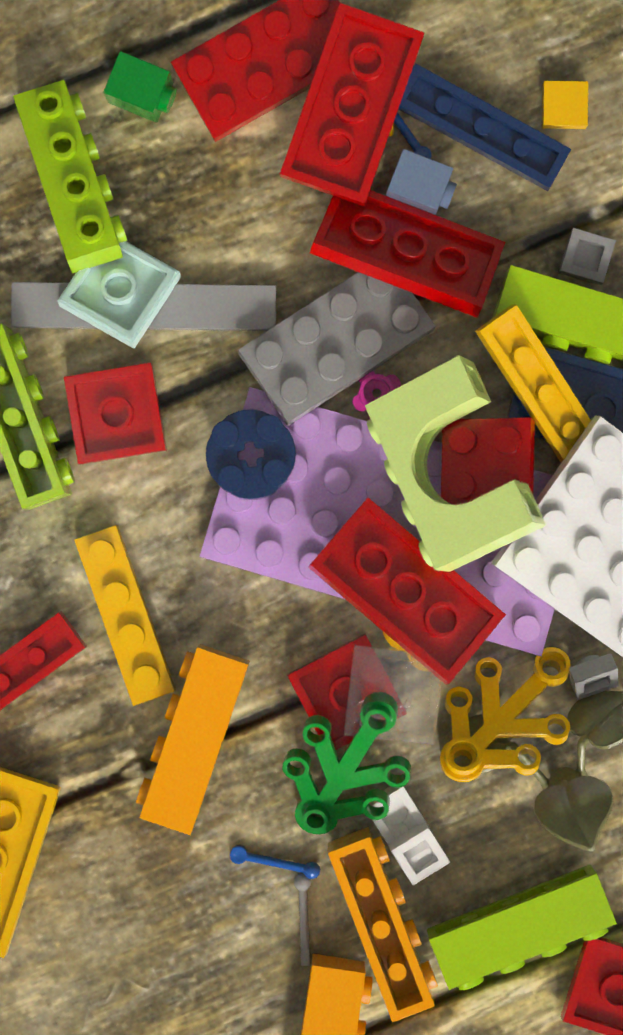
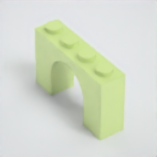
M460 355L365 405L370 417L367 420L368 430L373 439L382 445L387 457L384 461L385 470L392 482L399 485L405 499L401 502L403 512L412 525H416L422 539L419 542L422 557L429 566L434 567V570L451 572L546 526L527 483L513 480L473 501L459 505L448 503L433 488L428 475L427 459L435 437L447 425L491 403L474 362Z

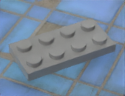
M358 272L238 349V354L286 425L289 426L433 332L436 326L413 293Z

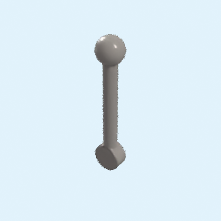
M301 873L294 879V885L299 891L301 966H310L307 889L311 886V879L307 878L304 873Z

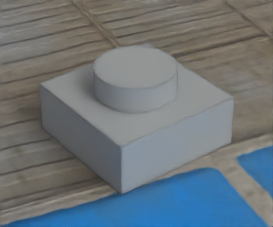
M573 228L570 232L558 273L602 285L616 240Z
M611 653L601 657L599 655H590L580 659L575 666L569 667L571 687L577 700L619 686L618 668Z

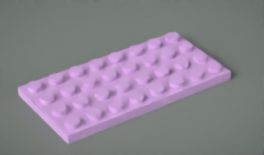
M249 387L243 410H261L281 420L282 424L290 431L295 444V466L287 482L276 493L263 499H239L220 487L199 557L345 599L308 567L367 497L420 542L422 541L416 525H412L403 512L401 502L405 499L399 485L392 482L385 470L384 461L387 457L383 447L371 436L367 427V421L320 407L315 408L287 426L265 392ZM433 441L428 453L427 470L433 488L441 497L442 443ZM246 443L245 450L238 452V460H246L248 467L257 466V459L264 457L263 449H256L254 443ZM534 470L533 496L535 500L553 475ZM502 547L454 570L506 614L486 641L542 656L555 609L491 564Z

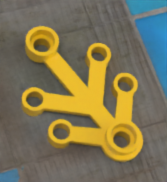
M544 648L542 656L536 655L533 666L534 674L501 707L499 682L502 666L498 660L491 657L479 660L475 668V680L481 686L483 725L472 737L470 736L468 713L472 708V694L464 687L450 689L446 695L445 708L451 715L452 740L447 742L441 750L440 765L443 772L449 778L458 782L472 781L480 776L483 769L514 768L522 775L534 774L538 770L541 761L540 751L535 746L523 744L517 747L516 750L487 748L497 738L543 737L548 743L553 745L562 744L567 740L570 732V722L561 714H551L546 718H516L548 686L556 687L566 681L571 665L568 655L559 648ZM551 666L557 669L558 674L548 675L544 673L543 669ZM491 668L496 672V675L485 677L482 675L481 670ZM455 697H461L466 700L467 704L463 707H456L451 703V700ZM558 724L563 728L564 732L558 735L553 734L549 731L548 726ZM528 754L534 758L535 762L532 765H524L519 761L518 757ZM458 756H466L470 759L471 763L468 766L462 767L457 765L454 759Z

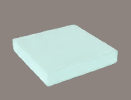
M125 241L119 243L123 258L79 270L73 276L57 302L59 307L134 349L169 297L174 286L181 279V274L175 268Z

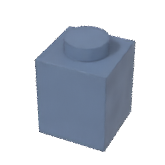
M403 149L386 196L436 215L439 206L448 209L457 186L456 183L449 181L453 168Z

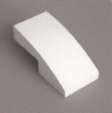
M390 786L384 790L390 797L389 812L383 819L373 820V822L384 837L390 851L412 885H415L451 862L404 786ZM372 801L369 803L373 807L383 806V804L378 801Z

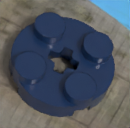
M241 410L228 415L214 426L206 446V462L212 478L224 491L243 500H259L273 495L287 482L295 466L296 451L290 431L282 424L278 417L261 410ZM246 443H254L256 449H263L264 457L257 459V466L248 467L246 460H238V452L245 450Z

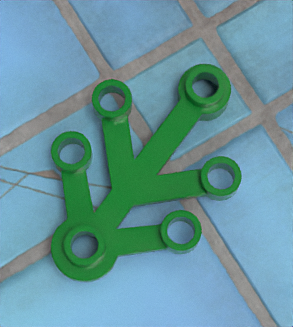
M374 692L363 700L360 712L362 724L340 760L330 736L331 723L329 720L321 715H314L306 720L302 733L303 739L307 744L314 746L327 780L321 791H318L309 770L311 757L305 750L296 748L288 751L282 766L284 774L295 781L301 800L296 805L295 819L298 825L306 832L318 835L326 834L336 827L338 819L361 814L372 820L383 819L387 816L390 806V797L384 790L371 789L365 793V796L343 800L337 799L343 790L380 782H386L392 787H403L409 782L411 764L402 756H392L386 762L357 768L377 735L389 731L396 723L398 705L391 695L384 692ZM381 714L385 719H375L371 715ZM318 727L324 733L321 735L314 734L310 728ZM299 761L304 766L297 768L291 765L290 762ZM399 768L404 771V774L395 775L390 770ZM372 801H378L382 803L383 806L373 807L369 803ZM311 814H320L322 817H316Z

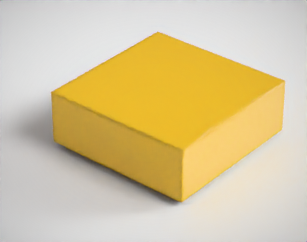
M544 81L542 84L541 129H586L588 126V81Z

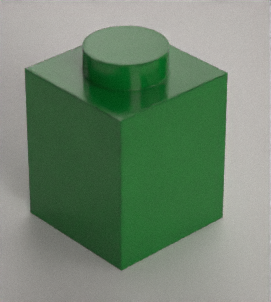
M120 51L103 94L109 104L157 123L162 112L168 113L170 111L177 88L172 87L174 82L170 71Z

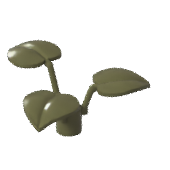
M603 691L580 699L571 707L567 717L570 722V731L574 735L581 736L577 743L576 770L569 767L558 768L551 774L550 779L546 778L539 768L533 774L541 783L543 789L537 795L534 803L535 815L540 824L564 842L591 852L594 851L599 834L611 814L613 794L610 787L604 781L587 775L585 769L586 746L590 742L596 748L605 750L623 742V691ZM483 714L468 718L471 737L483 725ZM452 730L441 742L440 753L444 745L452 740ZM497 738L487 749L516 750L519 745L512 742V738ZM527 754L518 757L524 765H532L534 763ZM458 756L454 759L455 763L462 767L468 766L471 763L470 759L466 756ZM496 768L483 769L481 774L487 773Z

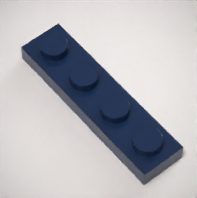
M415 64L399 110L546 191L550 189L571 151L569 147L422 66Z

